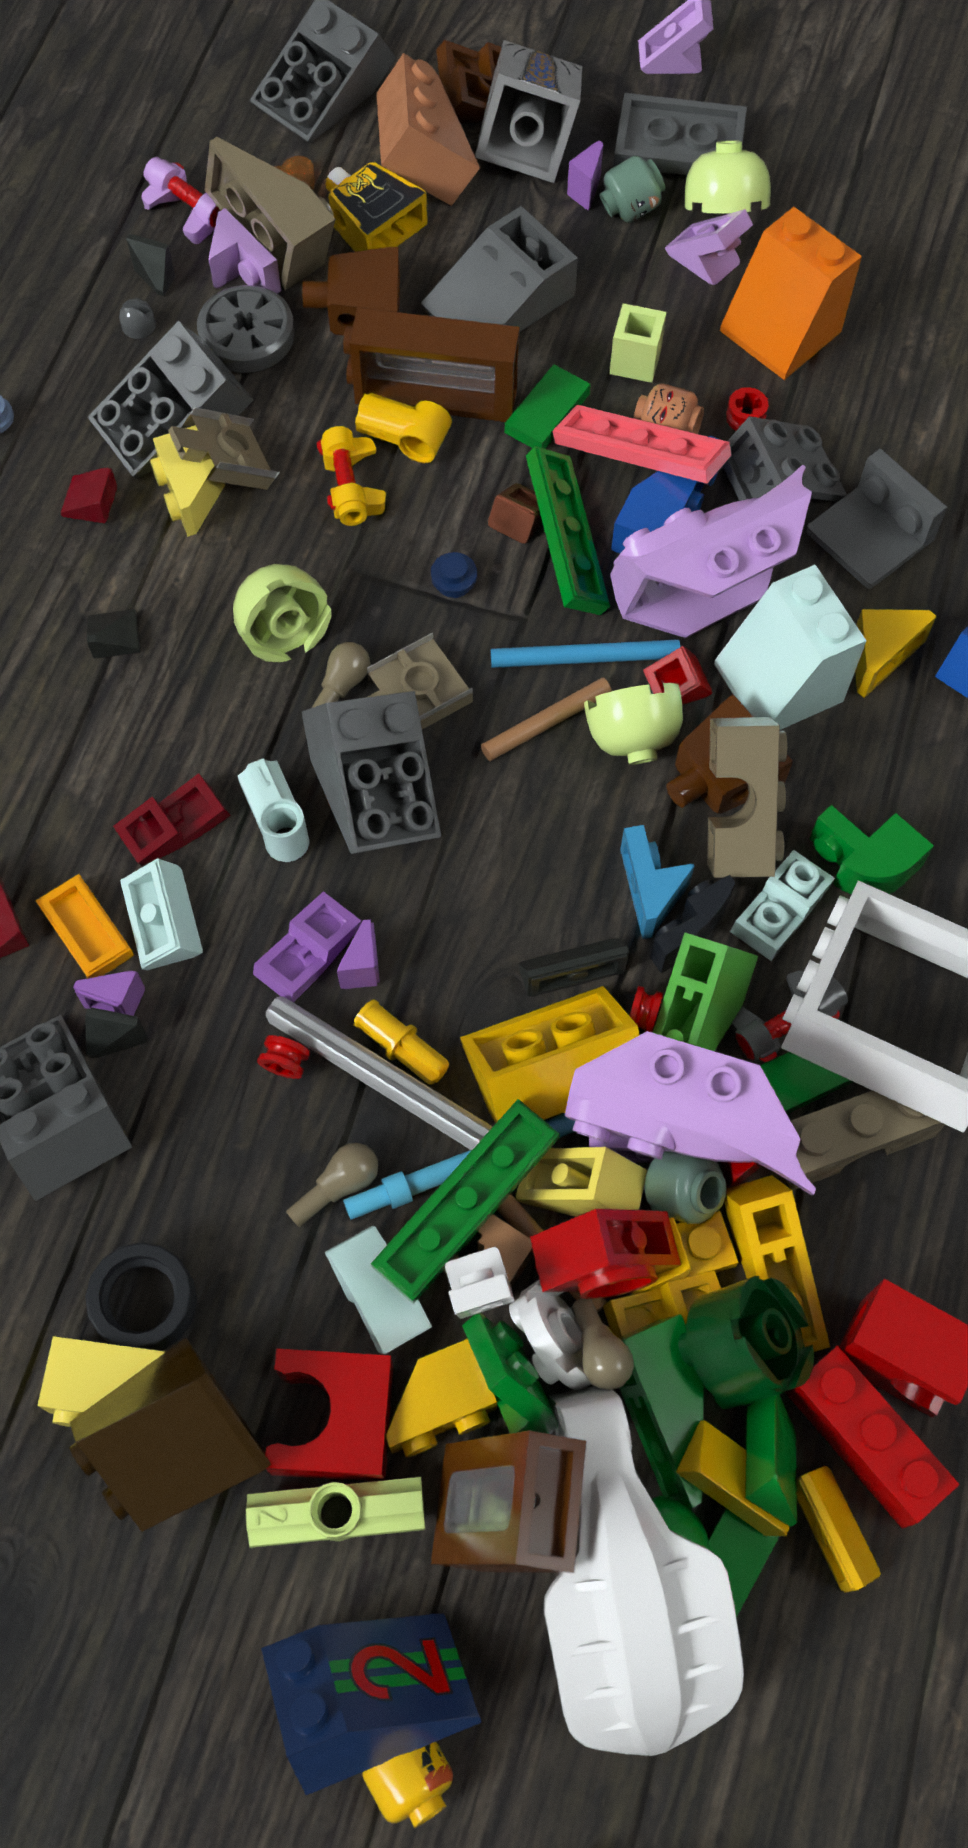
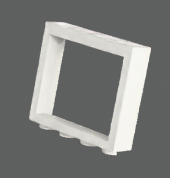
M858 881L850 899L839 896L827 923L835 926V931L825 927L812 955L821 959L820 964L809 960L796 989L806 993L804 998L794 994L782 1018L792 1025L781 1048L964 1133L968 1126V1053L959 1076L817 1010L854 928L968 978L967 928Z

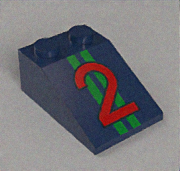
M444 1613L318 1625L261 1648L286 1755L305 1795L381 1765L393 1757L412 1752L482 1723Z

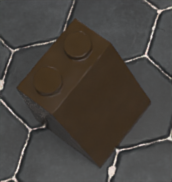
M184 1338L69 1422L76 1442L69 1447L74 1459L88 1477L96 1471L108 1485L102 1491V1494L112 1511L121 1521L130 1515L142 1532L262 1472L271 1465L249 1426L187 1338Z

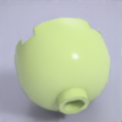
M742 141L716 142V150L702 154L692 164L687 174L685 208L692 211L695 202L702 203L703 213H733L744 209L747 212H751V202L761 201V210L770 206L771 186L769 172L764 161L756 153L742 150Z
M272 564L253 572L238 588L233 604L234 624L253 655L266 662H285L291 660L285 654L286 652L303 644L305 652L315 647L327 631L331 620V608L327 604L328 596L308 573L296 566Z
M663 683L665 693L651 694L650 685L648 684L595 696L596 703L588 700L585 701L584 707L587 723L593 739L602 750L610 755L628 756L629 765L657 760L656 751L671 745L679 735L682 726L683 708L679 684Z

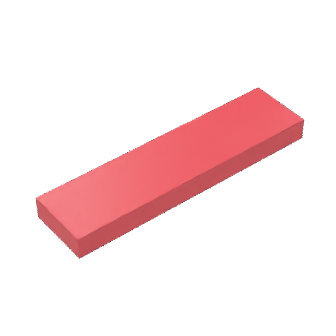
M576 405L552 431L555 444L706 484L731 457L730 442L581 405Z

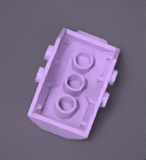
M802 465L782 483L759 498L733 502L703 513L701 510L691 512L689 508H683L667 518L664 526L652 532L648 528H643L627 537L623 542L625 549L614 561L615 566L610 574L615 600L622 618L688 638L758 602L769 587L773 567L794 557L797 553L812 491L805 488L802 484V476L806 466Z
M647 1031L575 1069L565 1117L575 1121L572 1131L609 1143L611 1133L628 1138L627 1148L631 1151L662 1160L664 1150L711 1161L733 1163L756 1162L792 1182L810 1195L815 1194L816 1188L804 1174L796 1156L801 1139L760 1065Z

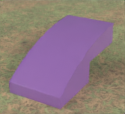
M322 892L290 921L288 934L254 963L253 975L278 995L284 996L294 1003L344 949L359 929L361 920L325 892Z

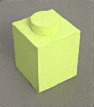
M623 303L613 336L610 374L653 382L662 348L667 312Z

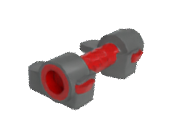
M795 971L787 975L786 980L792 997L795 994L804 998L806 994L796 989L804 971ZM831 978L817 1010L838 1019L841 1007L848 1003V997L842 985L835 978ZM743 1006L741 1007L729 1026V1030L735 1036L736 1042L743 1054L751 1062L762 1065L777 1056L781 1046L778 1039L782 1035H786L792 1025L782 1019L786 1010L769 1021L764 1022Z

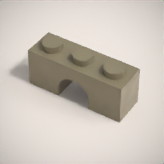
M771 717L710 718V770L716 778L733 777L746 781L749 790L745 805L737 813L727 817H708L707 866L714 878H723L731 875V877H775L776 861L783 860L784 836L782 831L776 830L777 812L785 810L786 790L784 782L778 781L779 762H785L787 758V735L785 731H780V725Z
M873 1090L791 1120L801 1139L796 1156L801 1169L811 1183L840 1173L849 1163L872 1152L885 1149L887 1155L934 1138L946 1125ZM786 1179L789 1188L792 1191L799 1188L798 1186H796L795 1184Z

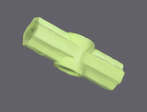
M421 1477L353 1484L331 1482L321 1487L247 1494L246 1523L249 1547L323 1540L343 1541L352 1537L425 1530ZM342 1496L351 1501L352 1515L343 1527L336 1529L328 1528L322 1522V1507L330 1498Z

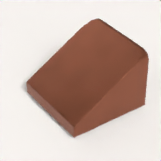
M515 483L495 497L488 525L490 528L520 543L525 544L542 524V518L535 491Z

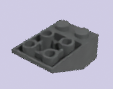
M315 0L249 101L311 144L374 93L396 60V57L379 33L329 0Z
M520 206L485 229L421 302V308L429 316L518 326L520 331H522L575 296L578 257L528 211Z
M178 321L88 416V419L130 474L138 479L153 471L150 459L157 457L153 438L168 434L171 426L180 428L190 427L183 424L195 407L239 416L253 399L210 346L201 337Z
M415 691L330 702L302 711L311 763L351 854L441 837Z
M61 1014L46 1023L33 1027L29 1032L0 1047V1143L9 1163L35 1201L132 1148L115 1112Z

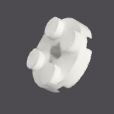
M539 1279L523 1290L515 1302L510 1303L509 1313L516 1326L526 1334L529 1343L535 1351L532 1357L533 1365L546 1383L552 1385L560 1380L563 1384L574 1390L585 1389L591 1383L583 1371L582 1331L572 1311V1307L569 1308L565 1301L559 1297L563 1292H542Z

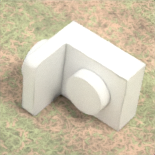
M498 1248L485 1249L446 1263L445 1269L452 1289L448 1292L455 1315L463 1319L515 1302Z

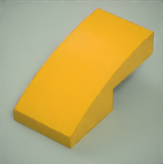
M714 1270L670 1281L657 1289L610 1300L603 1306L610 1330L619 1338L652 1322L679 1314L682 1315L686 1324L689 1310L694 1301L702 1295L721 1289Z

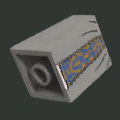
M504 40L489 92L475 158L554 183L580 103L582 66Z

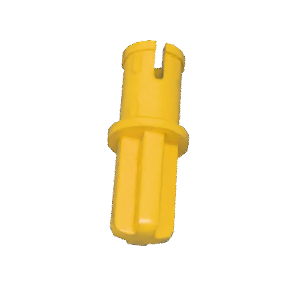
M372 999L366 1003L355 1017L354 1026L361 1029L386 1050V1057L389 1060L398 1059L427 1084L437 1083L448 1070V1060L416 1035L417 1028L411 1024L405 1026L384 1009L377 1000Z

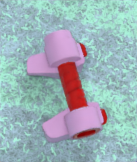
M159 157L152 158L144 169V178L150 184L142 193L145 209H151L159 203L183 200L193 208L183 227L184 235L193 244L201 243L215 230L218 212L221 210L207 193L202 194L187 183L184 167L177 162L169 163Z

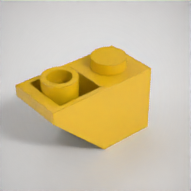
M468 1339L418 1359L386 1434L392 1454L403 1450L406 1457H411L436 1446L438 1443L435 1436L456 1427L459 1435H462L491 1422L488 1413L497 1410V1401L494 1393L487 1386Z

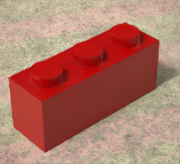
M836 1346L813 1367L809 1379L803 1386L785 1392L902 1529L918 1524L960 1485L839 1346Z

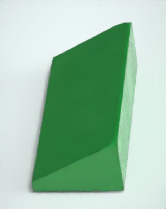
M778 1394L756 1401L747 1407L745 1498L792 1527L797 1523L796 1431Z

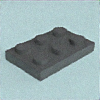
M624 93L613 167L637 155L645 161L652 159L659 172L687 175L692 164L702 154L716 150V142H743L747 107Z

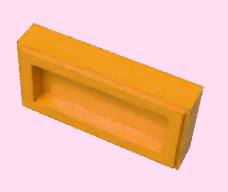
M80 874L35 900L87 978L103 976L134 956L131 948Z

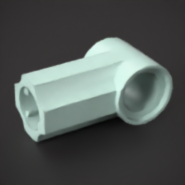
M263 758L247 764L246 769L238 775V780L263 835L267 852L272 858L282 862L299 859L308 850L310 843L303 810L295 802L278 762L266 761ZM282 828H293L287 833H276Z

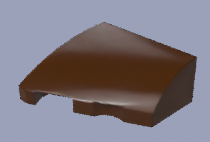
M444 40L436 49L439 78L460 123L483 121L493 76L502 47L487 42L478 52Z

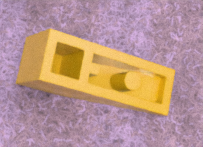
M772 1175L727 1188L724 1204L733 1241L746 1278L759 1276V1279L765 1280L772 1277L781 1281L793 1293L805 1313L809 1326L801 1328L804 1347L813 1344L814 1352L829 1348L830 1344L792 1190Z

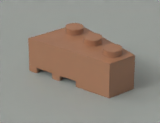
M403 53L377 92L381 166L452 206L480 169V166L438 74L427 62L421 59L415 61Z

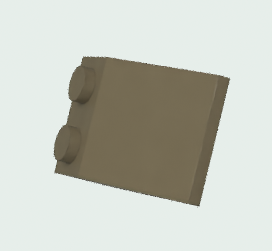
M219 137L212 139L209 144L205 192L220 210L226 208L277 259L280 285L283 289L287 290L325 265L335 223L334 214L328 202L322 197H317L308 184Z

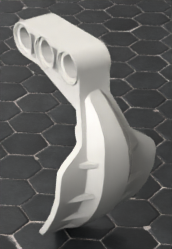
M590 1386L582 1390L549 1395V1403L558 1420V1427L555 1429L556 1435L586 1440L574 1573H560L550 1585L544 1597V1615L562 1711L570 1733L586 1747L633 1755L653 1756L666 1753L718 1722L731 1711L739 1700L744 1672L728 1573L721 1559L708 1548L676 1534L667 1527L635 1472L631 1454L632 1443L628 1421L622 1400L613 1390Z

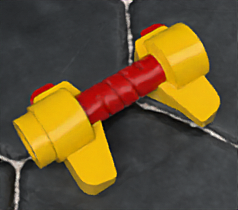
M336 426L326 430L322 435V439L317 442V449L320 455H323L325 469L335 471L338 486L331 488V495L327 496L328 505L333 510L334 517L340 519L344 525L354 526L364 522L367 516L384 513L386 492L356 484L352 467L363 458L376 454V446L373 440L367 437L353 438L352 431L344 426Z

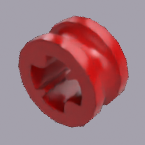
M751 387L740 388L731 394L726 412L728 425L737 431L749 416L766 419L769 404L765 394ZM743 407L751 408V414L743 413Z
M638 986L629 1016L637 1024L638 1028L644 1030V1033L647 1031L652 1032L663 993L657 991L656 994L649 995L645 992V987Z
M268 1035L264 1041L265 1047L268 1048L267 1052L259 1055L258 1064L276 1075L300 1079L304 1072L300 1063L309 1059L310 1050L294 1040L282 1036Z

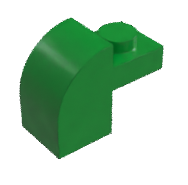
M832 805L817 818L809 838L814 843L817 852L829 862H836L840 866L833 885L848 894H852L858 881L885 893H893L922 868L934 847L932 843L897 813L868 837Z

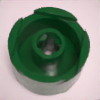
M754 1276L697 1298L687 1316L686 1333H683L678 1341L679 1351L684 1362L695 1368L702 1383L714 1396L717 1404L724 1409L747 1405L803 1386L809 1379L814 1364L813 1344L804 1347L801 1328L809 1326L805 1313L793 1293L781 1281L772 1277L762 1280L759 1279V1276Z

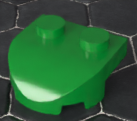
M482 1313L473 1315L462 1327L487 1386L494 1393L510 1434L524 1431L551 1434L558 1427V1420L538 1380L539 1375L536 1369L532 1366L522 1349L524 1346L522 1339L512 1327L502 1320L495 1325Z

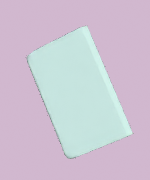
M157 858L120 880L143 970H150L187 960L203 953L181 867Z

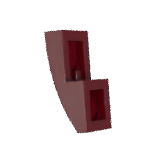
M198 773L160 803L154 797L149 798L113 827L137 863L143 866L189 844L231 815L208 782Z

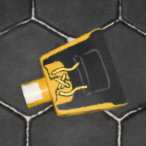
M368 163L353 175H350L341 167H337L326 178L325 187L330 192L328 195L329 205L335 218L334 228L354 252L397 247L427 225L426 192L377 163Z

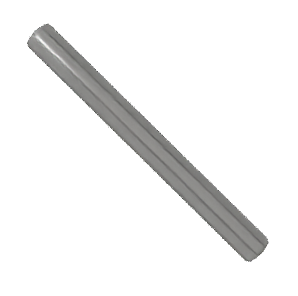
M284 996L276 997L267 1008L265 1016L271 1025L468 1149L473 1150L493 1127Z

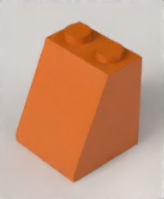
M791 208L764 230L723 319L720 332L785 380L842 332L862 256L797 208Z

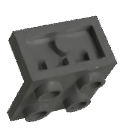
M749 416L727 441L730 442L731 457L723 465V468L739 501L763 496L782 483L802 465L806 466L802 476V484L805 488L812 491L811 498L838 502L847 495L840 482L838 470L830 463L821 445L822 439L820 435L808 425H797Z
M880 448L867 458L858 487L810 522L806 533L866 588L871 589L934 541L947 506Z

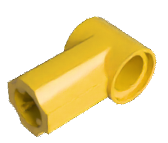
M369 393V395L364 394L355 420L357 432L397 444L403 454L420 463H429L434 460L452 424L451 416L447 410L434 402L420 401L413 407L373 393Z

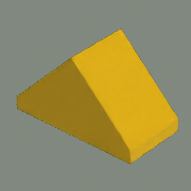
M862 609L856 626L866 639V643L855 670L857 693L865 698L925 643L937 616L930 610Z

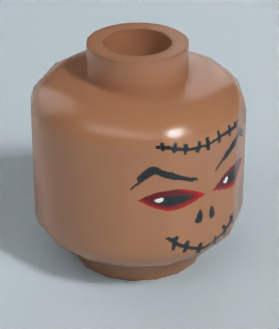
M660 383L653 387L648 396H640L635 408L634 419L698 434L704 408L698 405V398L694 392Z

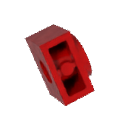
M594 1209L530 1237L542 1292L579 1291L582 1299L607 1298L647 1287L658 1280L657 1274L681 1265L667 1211Z

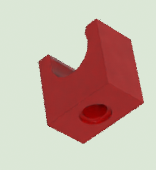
M886 1279L882 1280L860 1302L839 1348L870 1383L933 1418L938 1415L944 1400L954 1405L961 1403L968 1388V1325Z
M276 1349L274 1369L281 1380L291 1385L308 1383L320 1387L330 1396L331 1413L325 1429L316 1439L309 1443L298 1446L275 1443L266 1446V1456L271 1463L266 1470L271 1475L358 1481L385 1480L388 1451L386 1434L390 1425L394 1373L391 1355Z

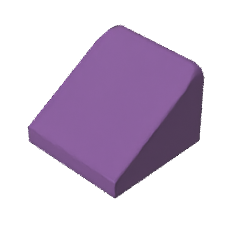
M601 141L595 142L569 161L567 195L587 210L591 208L601 177L603 143Z
M371 919L362 921L339 964L337 975L341 989L378 986L377 983L380 982L374 923H371Z
M126 971L77 980L73 989L86 1009L93 1007L134 1016L144 994L145 986L138 972Z

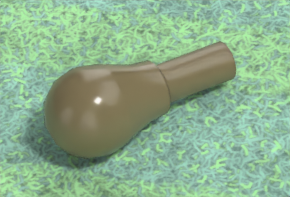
M343 642L332 650L327 661L325 677L321 684L323 689L312 708L325 703L337 702L339 698H344L368 674L367 667L371 665L369 653L362 645L354 642Z
M348 1143L340 1147L332 1156L324 1172L316 1179L317 1185L286 1210V1213L300 1228L330 1201L335 1203L344 1196L361 1191L371 1185L378 1171V1159L374 1151L367 1145L360 1143Z
M580 1298L576 1300L572 1305V1311L582 1331V1365L586 1378L599 1389L613 1390L623 1387L634 1370L631 1350L612 1333L608 1326L602 1323L591 1299Z

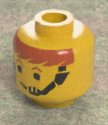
M437 1742L393 1757L389 1761L362 1773L363 1779L383 1817L391 1823H398L410 1818L414 1828L424 1824L446 1807L441 1795L450 1787L453 1780L452 1769Z

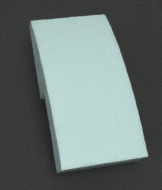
M793 850L776 869L775 877L768 878L760 894L738 917L730 932L772 961L817 905L835 878Z
M371 1226L325 1251V1254L348 1301L355 1304L378 1353L385 1355L432 1326L419 1300L414 1304L411 1303L372 1268L371 1262L387 1244L376 1227Z

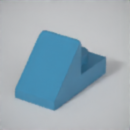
M644 825L624 828L620 851L642 939L653 937L689 886L694 864L661 869L657 844L655 841L648 842Z

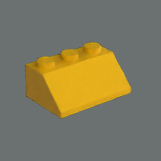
M601 986L462 1036L460 1040L488 1112L494 1122L497 1123L517 1099L543 1120L561 1113L565 1114L575 1069L636 1038L640 1034L637 1024L606 988Z

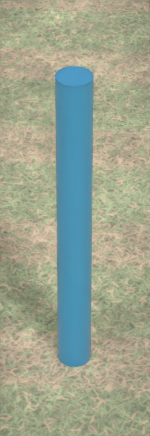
M659 640L491 649V668L660 660L680 648V641Z

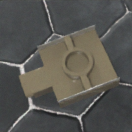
M195 407L183 425L190 427L196 425L198 431L171 426L168 430L181 460L200 463L207 452L209 453L216 468L209 478L210 481L267 490L279 474L277 471H271L250 428L254 420L252 418ZM183 447L189 448L186 453H185Z
M433 633L367 667L368 681L373 680L379 688V691L368 697L415 691L422 729L473 702V688L469 689L434 641Z

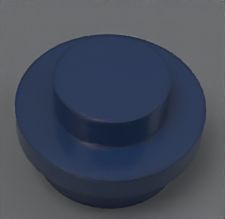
M451 552L443 554L434 561L431 567V581L434 587L442 595L449 598H459L466 595L473 588L477 580V567L474 561L462 553Z

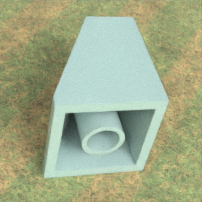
M813 565L770 585L715 659L714 665L731 692L753 717H771L780 725L781 730L844 701L866 639L817 566Z

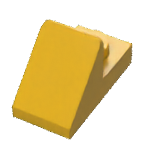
M721 1211L715 1212L710 1219L701 1224H687L683 1222L676 1224L674 1217L669 1218L681 1265L657 1274L658 1280L655 1283L633 1291L631 1294L657 1289L670 1281L714 1270L717 1273L736 1267L739 1262Z

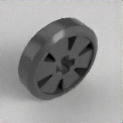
M239 285L216 293L203 305L197 319L198 336L210 346L226 367L233 372H257L277 364L287 355L294 341V323L289 305L274 291L260 286Z

